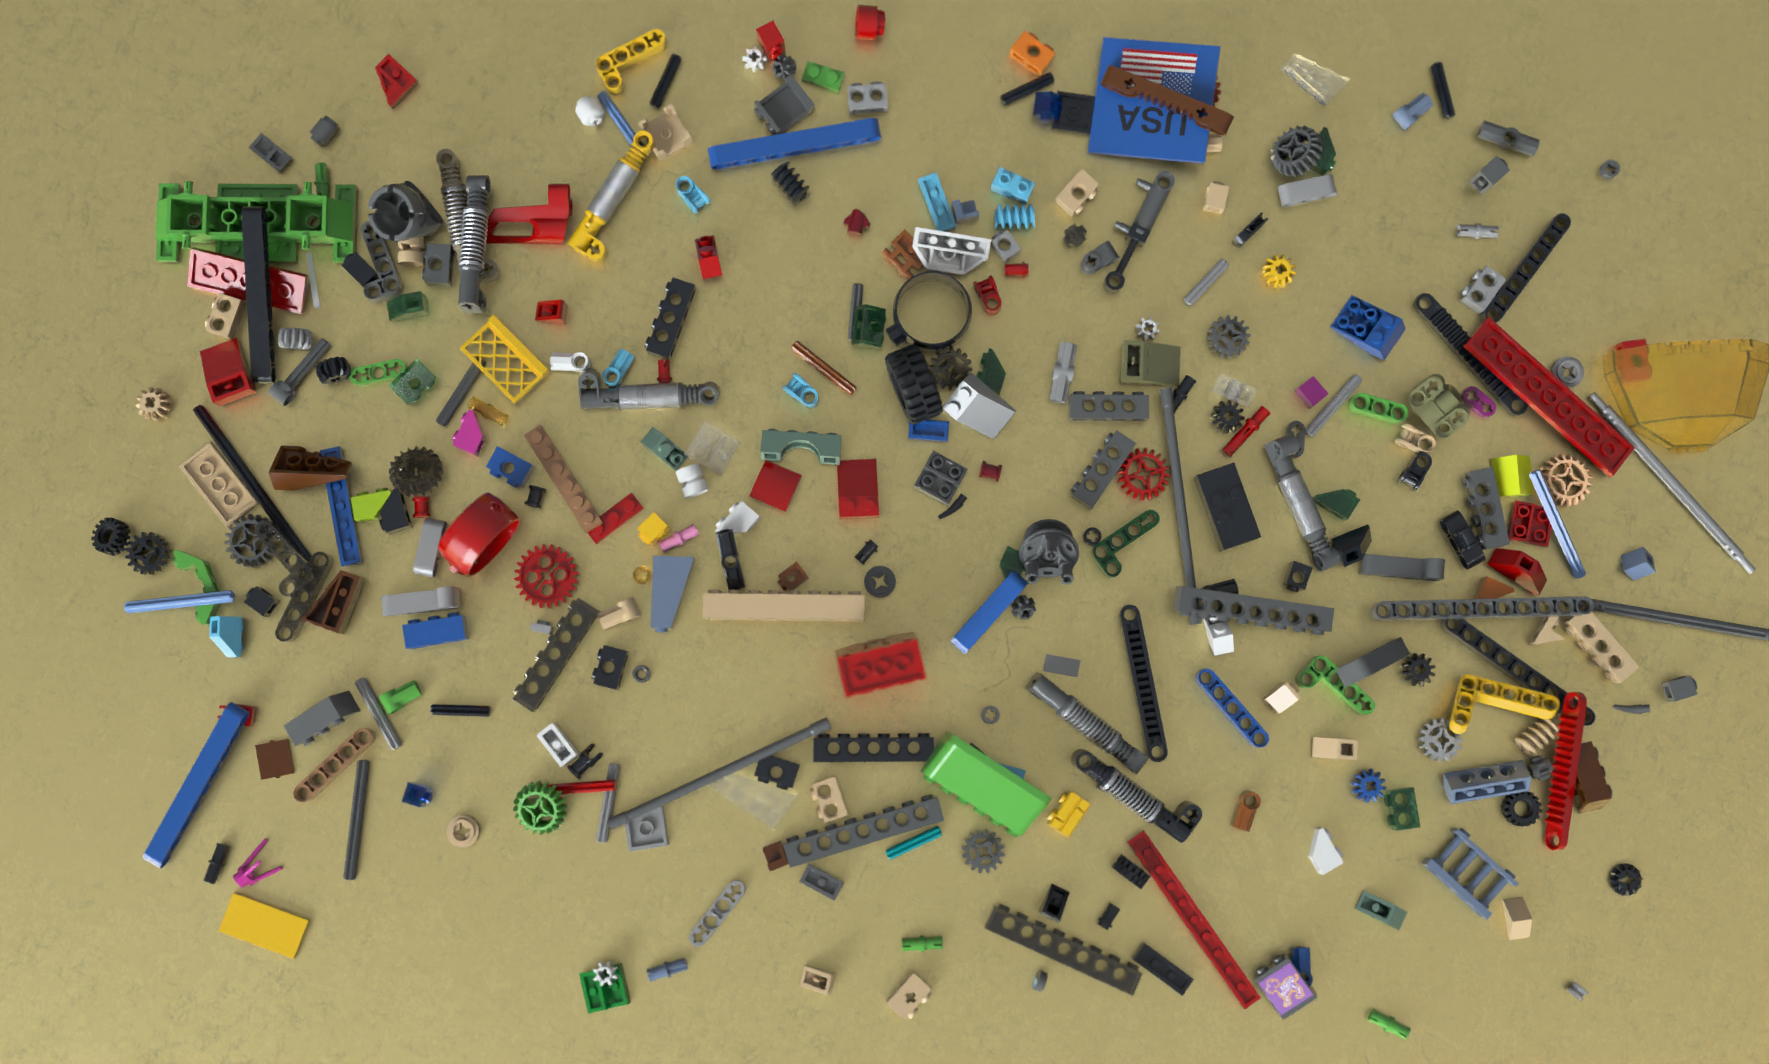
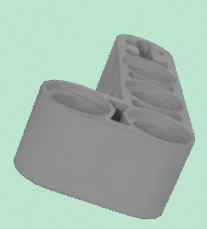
M454 586L440 587L437 590L381 596L383 616L461 608L459 588Z

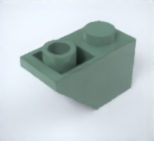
M654 427L641 440L645 447L675 471L688 457L685 452Z

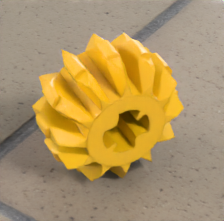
M1275 254L1272 259L1268 258L1266 260L1268 265H1264L1262 269L1267 271L1263 273V277H1269L1267 280L1268 284L1273 281L1274 287H1277L1278 284L1281 287H1285L1286 282L1290 284L1293 281L1291 277H1294L1296 272L1292 270L1296 268V265L1289 264L1292 258H1288L1286 261L1285 254H1282L1280 259ZM1278 267L1281 268L1280 271H1283L1281 274L1277 273L1278 270L1276 271Z

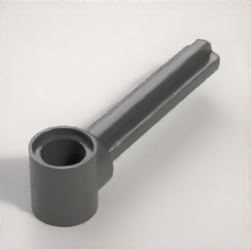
M321 338L284 382L282 380L276 381L270 387L268 394L283 406H287L296 395L293 389L330 347V343Z

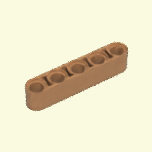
M368 728L356 730L295 787L293 791L295 800L298 802H308L318 796L374 743L376 738L374 731ZM363 732L368 734V740L365 743L360 739ZM348 746L353 748V754L350 757L346 754ZM333 760H336L339 765L335 771L331 768ZM318 774L323 776L322 784L316 782ZM303 788H306L309 792L307 798H303L301 795Z

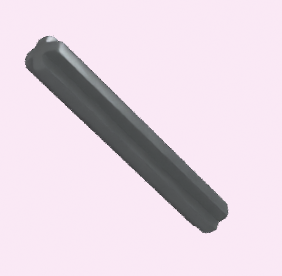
M482 359V366L484 367L486 362ZM474 363L471 364L437 417L436 422L441 426L445 427L480 374L481 370Z

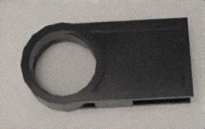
M1262 212L1232 240L1238 248L1266 223L1268 218L1263 219Z

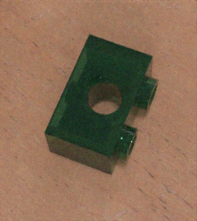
M868 304L856 306L851 345L867 349L882 348L886 309Z
M416 358L389 384V387L409 405L411 402L415 403L421 397L420 393L425 388L429 389L435 383L434 379L436 376ZM411 379H419V383L417 386H409V381Z

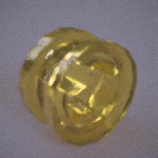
M644 566L637 567L633 571V579L638 584H647L651 580V572ZM639 571L647 572L645 580L637 579Z

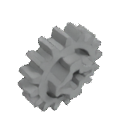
M1439 718L1437 723L1435 719H1431V725L1425 723L1426 730L1419 731L1423 734V737L1418 738V740L1423 741L1419 748H1425L1426 750L1423 754H1431V760L1437 757V760L1442 762L1444 757L1446 761L1451 760L1450 755L1457 756L1455 750H1462L1458 744L1464 742V740L1459 739L1461 734H1456L1450 730V720H1446L1444 723V718ZM1435 728V732L1429 736L1430 732ZM1447 729L1451 732L1452 737L1447 733ZM1440 737L1444 738V742H1438L1437 739ZM1429 743L1433 745L1434 750L1430 747ZM1452 744L1451 748L1447 751V747Z

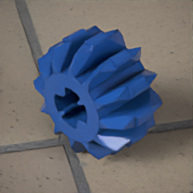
M1362 769L1360 772L1361 776L1358 774L1354 775L1358 781L1351 782L1352 785L1357 786L1352 792H1359L1357 799L1361 800L1364 798L1366 803H1369L1370 799L1373 802H1377V796H1384L1380 790L1387 789L1385 786H1381V783H1384L1386 780L1385 778L1379 779L1380 772L1374 774L1373 769H1369L1368 772ZM1366 782H1372V784H1370V786H1372V789H1366V787H1368L1365 786Z

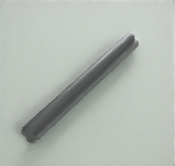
M367 760L357 761L343 876L345 880H354L356 877L369 761Z

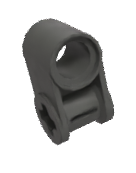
M1106 241L1084 256L1081 262V270L1085 274L1091 275L1111 265L1120 257L1110 241ZM1088 261H1089L1090 263L1094 262V265H1093V266H1092V264H1089V265H1088L1087 262H1088Z

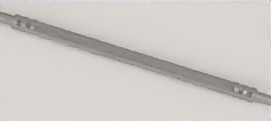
M1593 392L1589 398L1601 410L1600 413L1621 436L1635 447V452L1733 560H1737L1749 574L1754 572L1756 569L1743 555L1744 552L1610 405L1607 406L1596 392Z

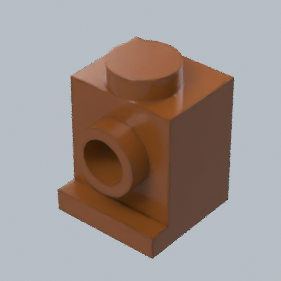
M796 561L778 575L780 580L777 582L784 591L786 589L791 591L807 581L809 577ZM790 574L795 575L794 581L788 580Z

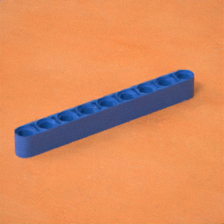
M868 118L715 145L708 148L711 169H723L875 142L881 139L878 119Z
M233 702L227 705L148 845L143 859L159 868H163L166 865L250 714L249 711Z

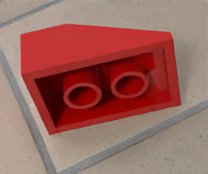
M876 459L840 460V465H837L840 520L879 518Z

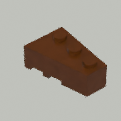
M340 570L327 586L325 592L314 602L312 608L301 620L339 634H344L365 578Z
M1592 741L1581 743L1574 795H1578L1580 807L1577 808L1578 814L1600 810L1612 798V789L1606 783L1605 770L1603 766H1600L1598 760L1599 753L1597 748L1593 746Z

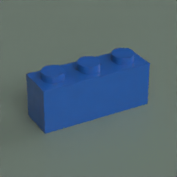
M459 612L449 613L446 618H440L439 615L427 617L428 621L420 622V619L408 620V624L402 625L406 649H416L469 639L466 617L459 615Z

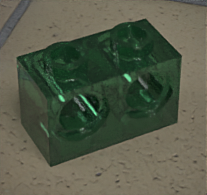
M1414 787L1385 790L1384 804L1389 810V815H1387L1389 827L1396 831L1419 828L1420 821ZM1399 793L1403 796L1401 804H1397L1395 801V797ZM1402 813L1406 815V822L1404 824H1400L1398 820Z

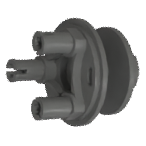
M1044 519L1030 525L1024 533L1023 541L1019 548V559L1026 569L1027 582L1035 584L1039 580L1038 576L1056 577L1060 575L1061 582L1065 585L1071 584V581L1074 580L1072 569L1079 558V546L1070 528L1063 522L1054 519Z

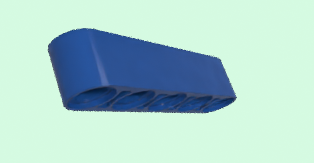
M1013 570L950 642L966 654L1027 586L1028 582Z
M1211 669L1199 670L1195 675L1196 683L1246 741L1253 747L1260 748L1266 746L1269 742L1267 732ZM1204 672L1210 676L1208 683H1204L1201 680V675ZM1217 687L1223 690V696L1220 699L1214 695V690ZM1231 702L1236 705V711L1233 714L1227 710L1228 704ZM1243 718H1247L1250 723L1246 729L1241 726ZM1257 733H1260L1263 737L1260 744L1254 741V736Z

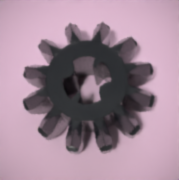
M330 357L319 362L316 366V374L322 384H337L348 379L351 375L350 364H348L345 357Z
M1228 400L1226 405L1223 401H1220L1219 407H1213L1216 413L1210 415V417L1216 418L1212 425L1219 424L1217 431L1224 428L1225 434L1229 432V428L1233 433L1236 432V427H1242L1240 421L1245 419L1244 416L1239 415L1244 411L1243 408L1237 410L1236 408L1239 404L1236 402L1231 406V400ZM1226 413H1229V416H1232V418L1229 421H1227L1226 418H1224V415Z
M1413 653L1412 658L1407 656L1405 658L1407 663L1401 664L1403 668H1406V671H1401V675L1407 674L1404 681L1409 682L1411 680V686H1416L1418 683L1420 687L1424 686V681L1430 683L1431 679L1429 676H1435L1431 669L1436 668L1435 665H1429L1432 659H1425V654L1423 653L1419 656L1417 653ZM1420 666L1421 673H1417L1418 671H1415V667Z

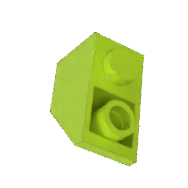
M388 488L376 489V493L369 494L368 491L356 493L357 496L351 497L354 520L360 523L379 519L381 517L380 513L392 491L388 490Z

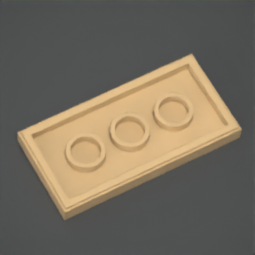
M208 442L179 465V468L226 527L232 526L234 520H239L241 516L246 515L259 504L245 483L212 442Z

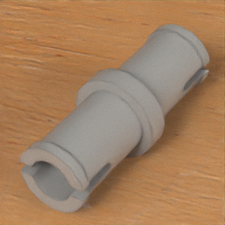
M1476 223L1475 225L1458 224L1457 229L1465 231H1456L1459 237L1469 236L1475 239H1480V237L1497 238L1499 233L1491 231H1499V227L1481 225V223Z

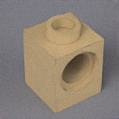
M1218 181L1210 183L1206 190L1203 210L1222 214L1225 209L1229 186H1225L1224 183Z

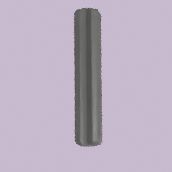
M854 283L852 288L848 334L850 341L859 340L863 284Z

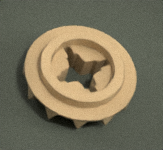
M457 816L447 826V838L456 847H468L475 843L478 838L479 826L469 816ZM461 823L464 828L471 829L465 834V838L462 834H455V832L461 830Z

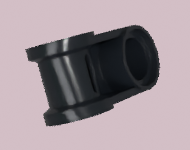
M1427 453L1414 455L1400 474L1398 482L1407 484L1415 492L1422 484L1426 473L1432 465L1431 456ZM1419 457L1424 459V467L1418 466L1417 459Z

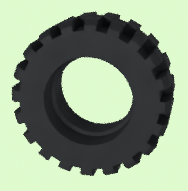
M911 344L887 354L885 357L887 371L908 421L911 424H918L940 415L943 411L940 394L921 349L917 345Z

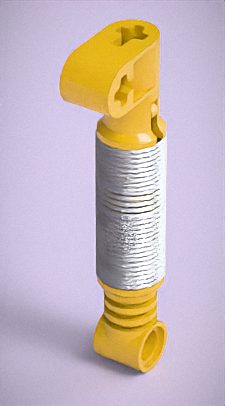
M645 130L635 134L631 144L632 148L629 147L630 152L627 151V156L624 155L617 160L608 177L602 183V187H600L599 191H597L598 193H596L589 206H587L588 208L585 210L586 215L567 242L568 245L592 261L602 262L607 258V247L596 239L595 236L601 226L606 225L607 221H609L608 219L611 218L620 201L624 198L623 196L626 195L635 178L639 175V163L642 164V159H646L645 155L648 156L655 147L654 138ZM642 139H649V143L646 146H640ZM592 240H594V241H593V243H592L591 245H592L595 249H599V250H600V253H599V254H598V253H594L590 248H589V249L587 250V252L585 253L586 249L588 248V246L590 245V243L592 242Z

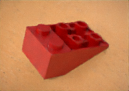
M238 338L200 351L206 386L214 404L222 406L257 393Z

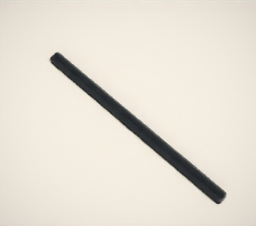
M203 405L196 406L193 412L299 560L306 567L311 565L314 559L205 407Z

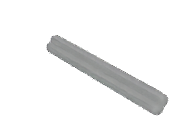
M1357 374L1353 375L1305 429V432L1310 437H1313L1361 384L1362 378Z
M365 678L358 679L355 685L391 750L399 748L401 742Z
M610 763L606 780H615L617 788L620 765ZM616 790L604 791L596 837L597 842L606 843L608 840L610 829L608 819L612 817Z

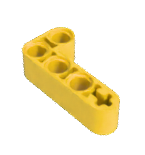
M653 29L597 58L596 68L609 93L618 95L624 90V83L619 74L620 72L662 52L666 48L667 41L662 30ZM639 46L645 47L642 52H636L635 50ZM621 55L628 56L625 61L618 60ZM603 64H610L607 70L601 69ZM612 81H619V84L617 86H610V83Z

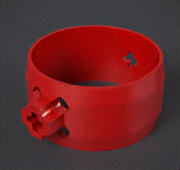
M485 493L473 501L450 525L438 544V550L450 564L449 569L453 573L471 577L481 571L499 554L515 534L521 520L501 499L491 493Z

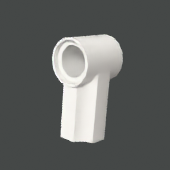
M552 352L550 356L551 370L578 371L582 373L585 369L592 366L590 358L582 352ZM584 358L585 364L582 367H578L577 361Z

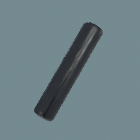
M671 54L650 100V105L654 108H660L681 62V57L677 54Z
M1436 62L1431 65L1444 118L1449 119L1455 116V110L1443 63Z
M1051 72L1046 73L1000 96L1001 102L1006 106L1054 83L1053 74Z
M432 704L430 710L431 715L489 717L491 711L490 706Z

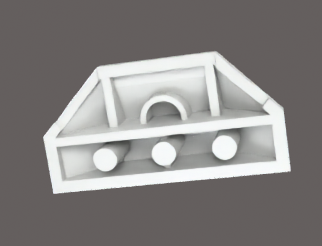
M915 227L912 247L925 269L964 275L988 259L991 239Z

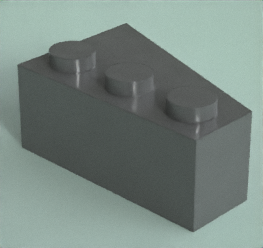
M345 691L328 696L285 724L284 728L295 746L303 744L305 747L315 742L314 738L317 736L321 737L329 733L331 728L343 724L346 719L361 710L350 691Z

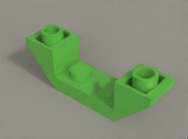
M173 551L175 555L173 560L177 568L188 571L197 567L195 572L198 579L202 580L204 584V593L220 591L208 561L183 551ZM221 603L195 606L197 611L195 616L198 622L209 626L210 617L216 616Z

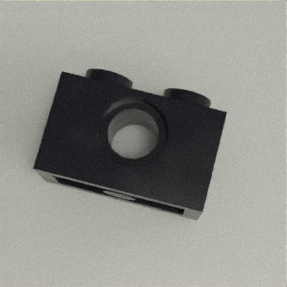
M606 645L603 646V649L600 648L597 655V660H600L598 668H594L592 673L593 684L619 690L629 651ZM611 661L614 664V670L611 673H607L604 667L607 662Z
M770 755L758 762L754 776L758 777L757 781L766 784L772 781L777 783L776 787L788 790V787L793 788L800 764ZM774 766L782 769L781 777L775 778L772 776L771 770Z

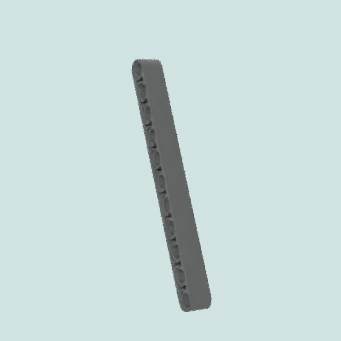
M1585 596L1383 601L1372 606L1371 616L1377 621L1565 617L1589 614L1594 609V603L1592 599ZM1580 601L1583 602L1585 605L1584 611H1581L1579 609L1578 605ZM1540 602L1545 605L1544 612L1539 610L1538 605ZM1560 602L1565 605L1564 612L1558 607ZM1500 603L1505 606L1504 613H1501L1498 609ZM1519 603L1524 604V613L1520 612L1518 608ZM1460 604L1466 609L1464 614H1461L1458 610ZM1479 604L1485 606L1484 614L1478 610ZM1419 605L1424 606L1426 610L1425 615H1421L1418 612ZM1439 605L1445 607L1446 612L1444 615L1439 613ZM1379 606L1385 608V616H1381L1378 613ZM1399 606L1405 608L1406 614L1404 616L1399 614Z

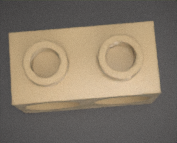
M218 293L212 302L213 309L211 315L205 321V330L230 340L234 339L246 303L240 299ZM227 303H231L230 309L224 311V306ZM224 321L223 328L218 330V323Z
M836 776L812 784L813 788L810 789L813 800L818 801L819 808H816L820 820L824 819L826 823L848 815ZM822 785H828L831 788V793L828 796L820 794L819 789ZM834 804L837 807V813L835 815L827 814V805Z

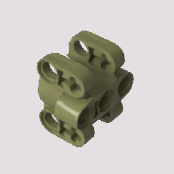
M1440 374L1429 376L1409 394L1410 405L1439 438L1449 437L1468 422L1471 414L1469 407L1462 404L1463 398L1454 386L1445 384V379ZM1432 381L1439 382L1438 386H1434L1432 389H1430V391H1428L1427 388L1430 387ZM1421 393L1424 396V400H1416L1414 394ZM1463 412L1465 414L1464 417L1457 418L1454 423L1453 419L1457 413ZM1443 423L1447 424L1449 426V430L1442 431L1439 425Z

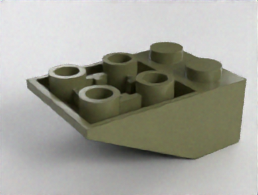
M1123 341L1121 344L1120 383L1179 386V346L1146 341Z

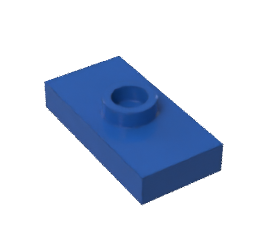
M926 420L918 424H911L909 422L908 439L948 442L949 421Z

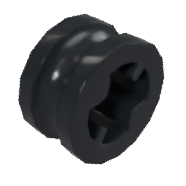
M1095 527L1088 528L1083 534L1084 542L1090 546L1096 545L1101 540V532ZM1090 531H1093V534H1097L1095 542H1092L1091 539H1087V535L1090 534Z

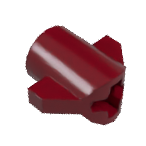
M854 209L844 219L843 224L848 226L847 232L849 234L862 236L864 228H870L871 223L866 214L859 209Z

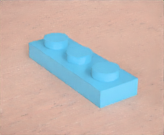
M937 173L919 178L918 183L936 230L946 232L957 228Z

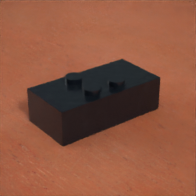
M1234 462L1196 475L1193 478L1220 552L1261 537Z

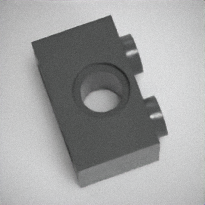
M1496 156L1469 182L1483 195L1510 169L1505 160Z
M427 243V249H424L423 259L426 261V265L422 269V279L428 286L452 287L454 265L452 245ZM441 261V267L439 269H434L433 266L435 262Z

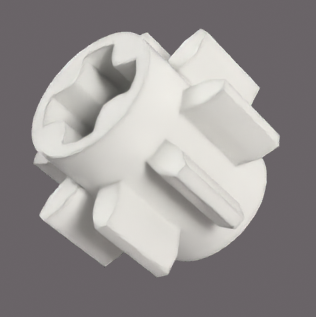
M756 46L752 50L746 49L747 56H743V61L747 62L745 64L746 69L752 68L753 72H756V69L759 68L763 70V63L767 62V58L762 57L764 50L759 51Z
M1152 317L1146 321L1144 318H1141L1142 325L1137 324L1135 327L1139 329L1136 336H1142L1143 341H1146L1147 338L1153 341L1155 339L1154 333H1160V330L1156 329L1159 322H1153ZM1145 327H1147V328L1151 327L1152 330H1151L1150 332H1149V331H1146V332H1145V331H1144V328H1145Z
M601 961L599 963L600 968L593 969L597 976L594 978V981L599 980L601 982L600 986H604L605 982H608L611 986L613 984L612 978L617 979L619 977L615 974L618 966H611V961L604 965ZM607 969V973L610 976L604 978L605 974L602 971Z

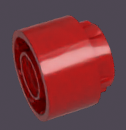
M857 5L855 38L875 40L876 36L881 37L885 29V12L878 10V6Z

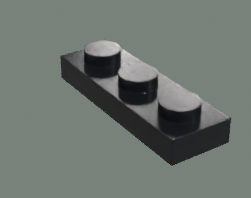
M1145 943L1142 944L1132 958L1182 996L1194 980Z

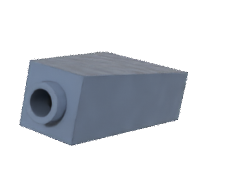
M653 556L651 628H656L655 632H668V629H673L695 563L694 557Z

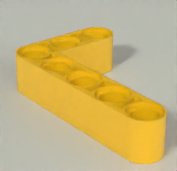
M1466 674L1461 677L1456 690L1449 727L1456 734L1464 733L1470 723L1475 701L1548 720L1555 716L1560 702L1555 696ZM1464 685H1469L1471 688H1466ZM1484 690H1489L1491 694L1486 693ZM1504 695H1509L1512 699H1508ZM1524 700H1529L1532 704H1527ZM1460 702H1464L1468 706H1463L1460 704ZM1544 705H1548L1552 709H1547ZM1456 720H1462L1464 724H1459Z

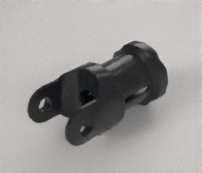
M590 744L572 765L567 766L568 770L579 780L582 778L581 775L589 767L592 768L603 756L601 752L593 759L589 758V752L595 747V744Z

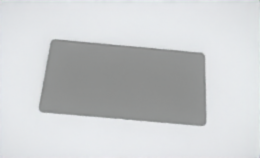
M1046 654L1043 671L1078 677L1080 660Z

